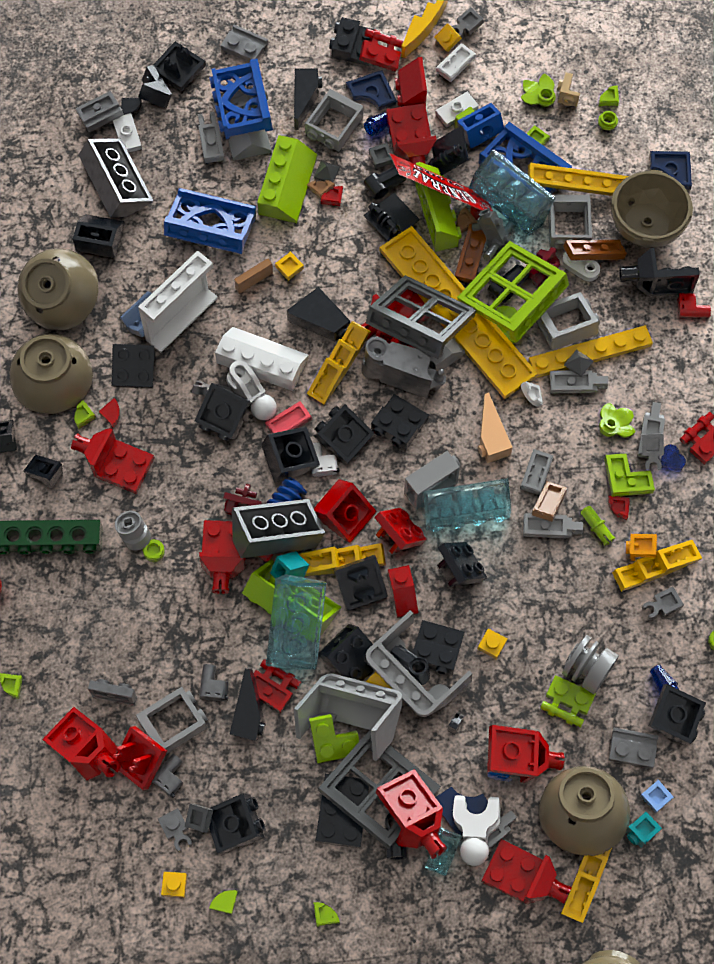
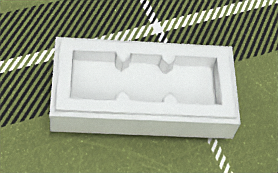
M461 43L436 67V72L449 82H452L476 58V53Z
M467 91L435 110V114L447 128L455 123V117L468 107H472L476 111L479 105Z
M125 114L113 120L117 137L122 139L128 153L141 150L142 146L132 114Z

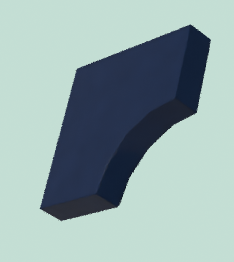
M383 70L346 82V87L353 101H368L375 105L378 111L397 105V100Z
M650 151V170L663 171L662 173L668 174L679 181L686 190H691L690 152Z
M450 787L435 798L443 807L442 816L458 839L463 835V832L457 828L454 822L453 805L455 796L461 794ZM484 794L475 797L464 796L467 810L470 813L480 814L486 810L488 800Z

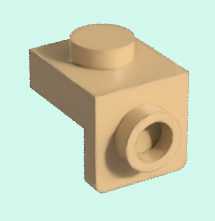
M566 72L564 80H559L557 91H560L558 103L577 107L580 93L570 91L573 74Z

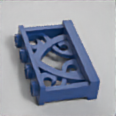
M252 59L250 63L218 70L215 68L211 69L213 76L209 77L212 89H216V91H212L214 103L219 104L215 106L217 118H222V120L218 121L221 133L225 132L226 139H230L231 136L264 129L265 132L272 131L273 127L258 59ZM226 80L228 84L223 86L221 81ZM250 85L253 86L251 89H246ZM239 89L246 95H257V97L250 99L246 103L244 109L230 102ZM257 105V108L251 107V110H249L250 106ZM224 108H225L227 111H229L226 115H225V112H224ZM240 117H242V122L237 123L240 120ZM231 118H235L234 124L229 123Z
M508 122L501 133L479 154L478 163L485 171H490L499 181L508 184L514 192L522 194L531 204L541 208L556 188L546 187L544 191L540 192L533 185H527L528 174L516 173L512 157L524 159L530 156L534 159L533 163L572 168V165L514 124ZM505 140L509 141L507 149L500 147ZM494 152H502L506 154H499L496 156V158H499L501 162H498L491 157V154Z
M179 188L170 212L164 220V235L242 254L246 240L256 220V206ZM181 206H186L188 212L184 211ZM178 213L183 216L180 219L176 218ZM215 213L224 223L215 224L211 227L204 225L198 217ZM240 220H244V221H245V222L240 223V224H233V223H238V222H240ZM235 229H242L241 234L236 233Z

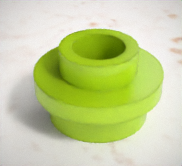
M605 111L599 116L598 124L604 130H612L617 126L618 118L614 112Z

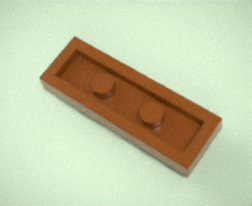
M469 224L455 272V277L459 281L471 283L477 275L487 239L483 230L473 231L472 224Z
M566 240L563 246L570 260L624 259L627 254L620 240Z

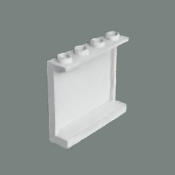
M199 251L195 252L138 306L145 339L149 344L154 345V348L160 353L218 299L208 289L206 276L213 268V263Z

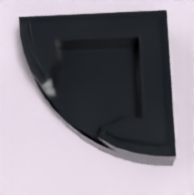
M122 98L121 109L124 115L133 114L139 110L142 105V99Z
M456 712L455 717L452 718L448 725V732L456 734L465 718L464 714Z

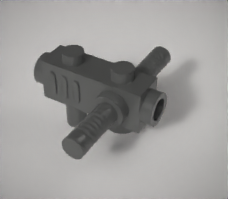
M488 208L479 213L478 223L472 224L473 231L483 230L487 238L486 245L489 249L483 255L486 261H490L494 254L499 253L509 241H512L509 234L516 225L514 221H509L504 227L502 218L498 217L496 211H491Z

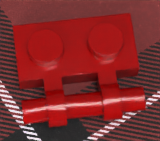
M366 29L364 36L371 38V40H364L362 43L359 60L396 72L401 52L394 50V46L401 48L403 40L397 39V36L382 34L381 31L376 29ZM378 41L387 43V47L379 45Z
M708 412L705 416L702 415L692 428L689 427L684 431V435L680 438L684 445L689 441L694 444L689 451L704 465L714 457V426L710 423L714 419V415L711 412ZM703 429L707 433L700 438L697 434Z
M264 659L260 666L266 670L265 673L262 674L257 670L254 672L259 699L274 710L282 713L293 697V693L287 690V688L291 685L298 689L302 682L296 679L295 675L291 672L286 673L280 669L279 665L275 662L271 663ZM275 675L283 681L279 685L270 678Z

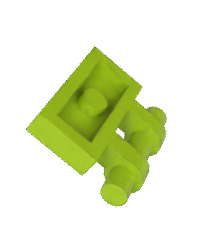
M555 675L546 694V697L552 699L553 703L550 704L543 701L540 709L548 712L547 715L551 717L555 715L565 720L567 724L571 726L574 724L581 728L584 719L576 715L578 712L587 715L596 693L592 694L583 687ZM559 704H563L571 708V712L569 713L561 708H558Z

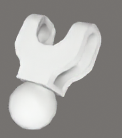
M242 360L233 362L226 377L228 386L231 387L234 393L250 400L248 407H251L254 417L259 420L271 419L277 411V404L274 398L265 394L266 390L262 387L256 374L246 362Z
M456 795L454 798L453 818L457 828L463 832L464 839L460 847V857L468 865H481L488 858V837L500 825L501 807L499 797H490L486 810L480 814H473L467 810L464 796Z

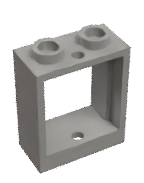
M329 89L306 121L305 134L310 139L318 140L327 148L339 152L363 119L364 106ZM330 108L351 118L338 138L317 127Z
M590 195L549 196V247L563 249L566 240H592ZM555 212H583L584 235H555Z
M579 292L555 301L536 323L554 351L597 335L600 319L597 313H593L589 300L585 299L582 293ZM579 308L586 322L558 332L551 318Z
M446 451L405 478L404 495L416 510L458 483L459 460L456 456H451Z
M180 687L136 715L145 733L167 750L166 754L206 730L205 721L208 720L202 709L197 710L193 703L196 700L191 692H185L183 687ZM182 698L197 722L166 742H163L149 717Z

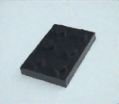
M325 773L324 781L328 778L330 774ZM347 776L335 787L357 806L368 796L369 785L360 778ZM322 795L315 842L361 849L363 828Z

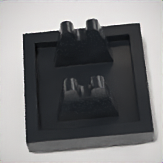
M175 41L153 66L164 81L182 92L206 66V61Z
M467 542L443 543L438 547L444 558L437 564L438 568L441 569L443 567L445 569L449 566L454 575V578L448 582L449 587L453 585L455 587L460 584L482 583L488 578L484 572L483 565L477 561L472 547Z
M375 555L333 569L347 611L388 597Z

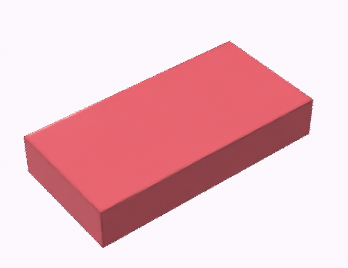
M301 401L265 422V425L272 434L297 429L311 421L312 416Z

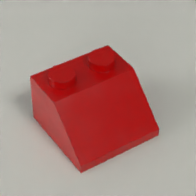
M418 57L399 69L398 78L394 79L395 90H399V95H397L398 107L425 103L426 106L427 86L423 59Z
M340 479L337 480L314 508L320 521L349 543L352 542L377 512L352 482Z

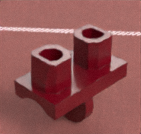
M553 247L548 251L540 249L536 254L537 257L557 268L561 265L560 260L556 256L557 249ZM534 268L528 272L529 278L532 279L533 285L539 287L548 278V276Z
M246 483L244 489L237 487L235 491L236 494L242 496L224 493V512L232 515L233 507L262 504V501L249 498L256 499L257 492L250 491L251 484Z

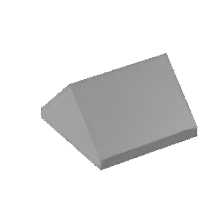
M240 117L237 123L242 122L243 118ZM235 118L230 120L229 123L234 124ZM265 129L231 136L228 139L233 161L272 153Z

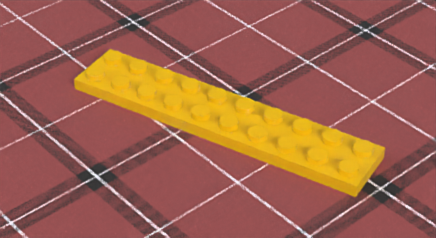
M412 226L379 247V251L401 277L406 275L458 300L457 297L465 289ZM419 295V297L424 301V303H426L429 300ZM440 304L431 309L433 313L450 321H453L459 315ZM475 313V317L453 337L504 399L521 389L520 384L531 382L538 376L535 369L500 328L478 313Z

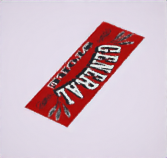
M390 154L399 175L482 211L488 208L493 211L484 194Z

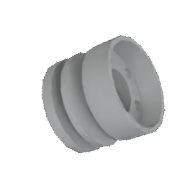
M586 635L569 654L562 674L567 677L572 670H575L576 672L571 680L575 682L583 675L585 678L582 687L595 694L613 668L619 655L608 648L604 649L600 655L597 654L599 642L596 641L591 648H588L587 646L592 638Z

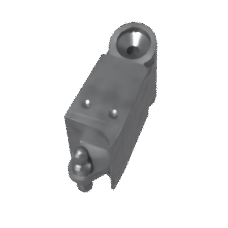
M372 337L367 341L361 368L362 374L369 379L378 378L382 383L425 398L428 397L430 389L438 390L446 382L444 369L434 370L429 368L432 356L413 347L395 342L387 343L381 337Z

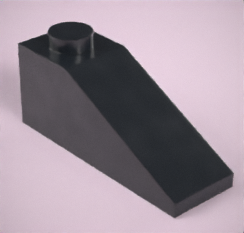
M295 68V130H299L318 98V88H322V76H318V68Z
M247 667L244 670L230 735L256 741L259 736H263L266 723H263L264 716L253 668Z

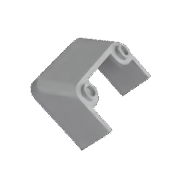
M410 610L367 650L366 660L371 668L392 689L402 694V700L418 716L427 717L449 704L472 682V673L468 671L450 689L445 685L438 684L433 686L428 692L390 653L395 646L402 645L405 648V644L399 636L414 623L413 612Z
M337 674L323 675L294 708L296 738L301 739L310 728L309 718L331 714L333 722L339 721L364 729H371L373 760L377 761L393 741L402 707V694L394 689Z

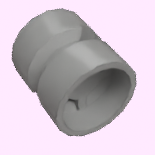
M126 511L117 517L115 529L127 548L134 551L141 550L149 544L151 533L139 513L136 511Z

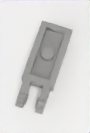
M210 112L211 124H204V116L198 114V127L205 163L224 160L215 112Z

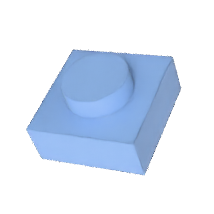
M659 780L641 794L643 800L655 813L673 799L672 794Z

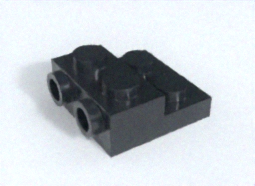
M342 17L340 22H336L334 28L336 36L335 38L331 37L329 49H332V58L369 66L370 63L361 61L359 58L362 43L364 40H371V38L364 36L366 29H374L360 26V21Z
M211 383L194 421L199 423V428L211 432L213 430L217 432V436L226 441L236 439L244 422L243 417L250 404V400L215 383Z
M393 394L385 407L382 406L371 422V429L377 436L390 440L391 444L395 447H402L407 450L429 419V414Z
M344 404L340 407L336 405L328 413L330 418L326 422L322 420L314 428L316 433L313 437L347 464L375 433Z
M422 620L413 654L426 659L429 668L434 669L436 673L445 676L448 674L453 675L465 632Z
M665 684L648 726L664 733V736L680 744H691L697 737L698 731L696 729L705 715L704 707L706 702Z
M242 793L210 807V809H213L209 829L217 854H223L239 846H246L265 838L263 832L266 830L263 820L261 818L258 819L256 810H258L259 806L255 797Z

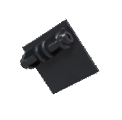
M462 125L437 139L432 147L434 158L430 159L428 165L438 168L441 176L469 160Z
M395 193L379 204L372 202L368 206L370 210L363 215L387 241L420 221Z
M113 344L111 386L153 387L154 360L156 358L154 345Z

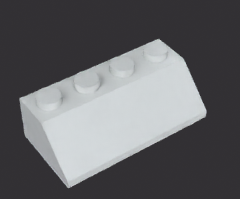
M232 327L223 335L215 351L218 364L230 368L233 362L242 360L248 364L258 379L290 391H294L309 358L308 354Z

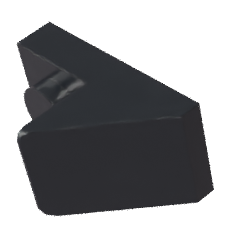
M153 65L147 66L142 77L143 85L138 97L162 108H167L172 93Z
M1 421L0 453L17 450L14 421Z
M35 454L23 472L29 477L41 480L49 489H52L62 476L63 468L59 461Z

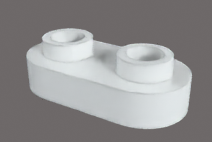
M564 253L562 264L567 270L585 281H594L598 278L600 265L596 261L570 260L567 253Z

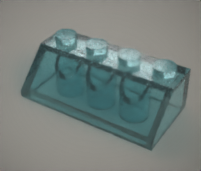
M495 149L491 151L476 170L469 185L470 189L480 195L528 236L544 224L555 200L551 193Z
M508 478L423 491L421 509L425 530L438 532L446 527L456 529L464 527L466 524L482 525L486 521L502 522L510 518L511 499Z
M287 574L275 579L266 659L267 666L286 670L317 668L327 582Z

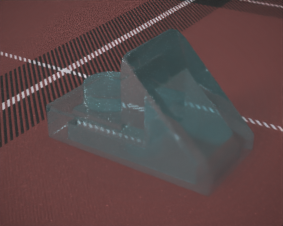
M440 827L438 837L446 845L447 849L443 854L437 855L434 859L429 855L425 868L446 876L462 835Z

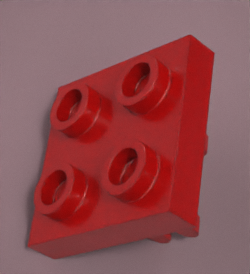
M401 508L380 511L374 517L382 526L376 536L380 538L388 534L395 542L389 550L391 554L398 553L403 549L420 546L427 540L423 535L422 529L411 521L409 514Z
M132 726L129 728L121 746L117 747L116 750L118 752L113 755V758L120 764L119 772L142 790H147L167 750L139 728Z

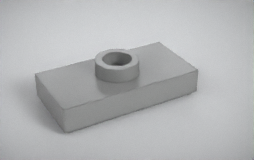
M533 449L520 489L540 495L554 455Z

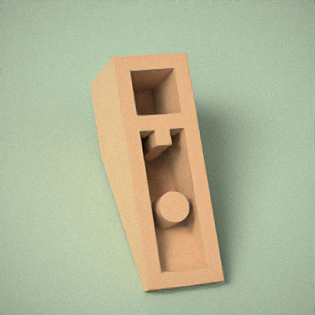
M486 393L483 402L478 450L481 457H485L487 463L510 456L513 447L489 393Z

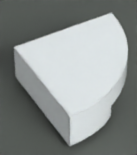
M529 382L520 384L525 397L532 405L536 407L543 405L539 385Z

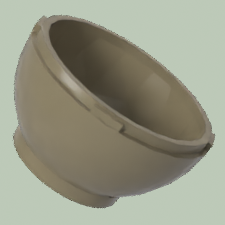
M650 170L635 173L625 178L613 193L611 215L615 227L620 235L636 246L657 248L670 244L683 234L691 221L693 205L689 193L679 181L668 174L662 173L663 171ZM630 201H633L634 204H632L631 206H629L628 203H629Z
M57 248L40 252L29 259L19 275L17 291L21 307L30 319L46 329H72L82 324L92 312L97 302L98 276L90 262L72 250ZM48 281L51 282L50 288H46V283ZM38 308H39V309H42L43 312H42V313H39V312H38Z
M59 334L39 335L29 339L16 351L9 371L10 384L14 396L25 408L27 407L39 413H59L74 406L76 407L84 400L92 383V364L87 353L72 339ZM72 359L76 361L75 365L72 364ZM44 360H50L49 363L43 364Z
M578 766L562 771L545 787L540 799L538 812L542 830H544L553 843L573 854L585 856L604 854L605 851L610 850L619 843L629 826L630 807L623 787L609 773L595 767ZM588 795L591 799L585 800L582 797ZM571 819L574 822H576V824L572 825L568 823V820Z

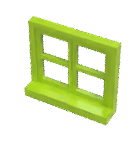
M509 241L463 290L457 299L476 309V313L508 331L510 339L517 343L569 286L567 273ZM513 256L527 264V266L510 282L496 273ZM532 268L548 276L533 295L517 286ZM489 280L505 288L490 306L474 298ZM510 292L526 300L511 319L494 310Z

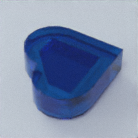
M666 445L664 447V455H661L662 468L674 471L682 470L686 463L685 457L679 453V449L675 445Z

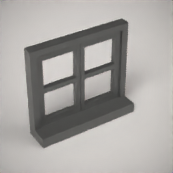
M405 275L369 307L366 324L439 359L442 356L444 346L475 317L476 309ZM409 289L429 300L421 307L400 295ZM394 301H397L416 312L410 318H407L387 307ZM437 304H440L459 315L453 321H450L430 310ZM426 315L447 327L442 332L437 333L417 322Z
M370 729L320 785L318 791L389 849L398 839L401 828L395 822L390 830L387 831L365 813L378 797L375 793L376 789L393 780L398 773L403 775L413 769L416 770L434 796L438 794L441 786L390 745L380 756V759L388 764L391 769L378 784L370 780L354 767L368 750L372 751ZM349 771L353 772L373 789L359 806L355 805L335 788Z

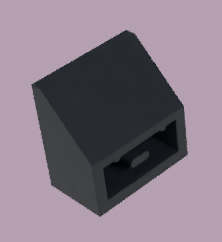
M85 214L77 221L72 238L75 250L115 258L125 221Z

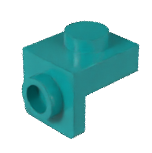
M645 812L627 828V838L633 845H639L642 848L662 828Z

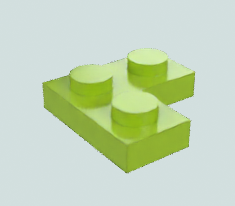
M626 453L605 455L604 461L611 496L654 493L655 487L651 471L630 472Z
M331 714L309 718L317 763L345 758L359 743L357 730L335 735Z

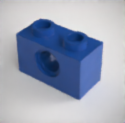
M492 103L457 121L458 127L463 126L465 142L471 149L501 133L504 129L501 112Z

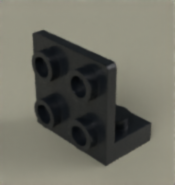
M348 624L318 653L320 658L331 663L341 676L363 681L373 671L366 660V652L373 644L362 630L355 625Z

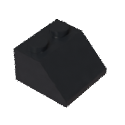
M307 427L268 434L261 444L274 483L283 481L287 477L294 479L320 466Z

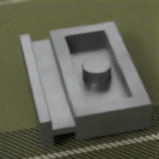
M233 25V29L229 31L221 44V50L250 62L252 59L260 58L265 46L268 45V39Z
M111 91L76 108L88 132L124 115Z
M104 679L90 680L88 690L92 697L133 706L136 705L137 696L132 686L124 683H119L118 686L112 685Z
M613 728L608 761L653 769L658 736Z

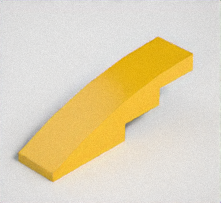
M437 0L436 4L428 2L422 17L414 15L402 44L401 57L406 58L431 33L441 18L448 0Z
M351 321L342 339L338 340L330 357L325 359L307 392L309 396L322 404H326L354 362L371 331L355 321Z
M689 540L658 550L656 558L644 557L637 559L633 564L615 569L612 574L622 592L682 569L701 560L702 557L694 541Z
M382 543L363 547L353 545L339 549L334 546L299 554L309 564L305 576L335 574L334 568L372 555L376 556L379 567L386 566Z
M611 849L605 851L604 854L583 856L561 914L581 923L584 922Z

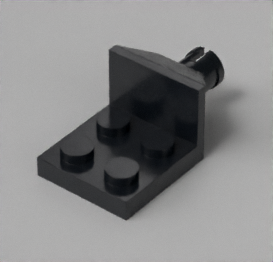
M650 248L637 259L636 265L620 266L619 268L620 282H636L637 288L648 297L678 295V292L693 293L700 276L699 267L692 268L686 266L680 269L662 268L657 270L654 248Z

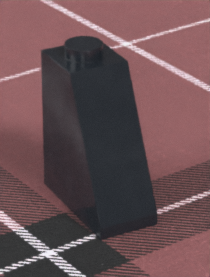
M319 287L287 310V320L290 323L334 342L339 338L342 339L350 325V320Z

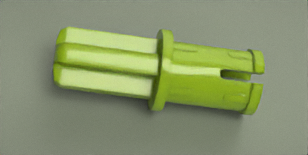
M590 505L581 511V515L591 527V532H595L604 546L610 544L609 541L615 540V537L604 524L605 520H601Z

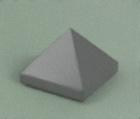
M321 161L314 178L321 181L329 180L334 182L340 167Z
M576 349L564 366L582 377L593 363V360Z

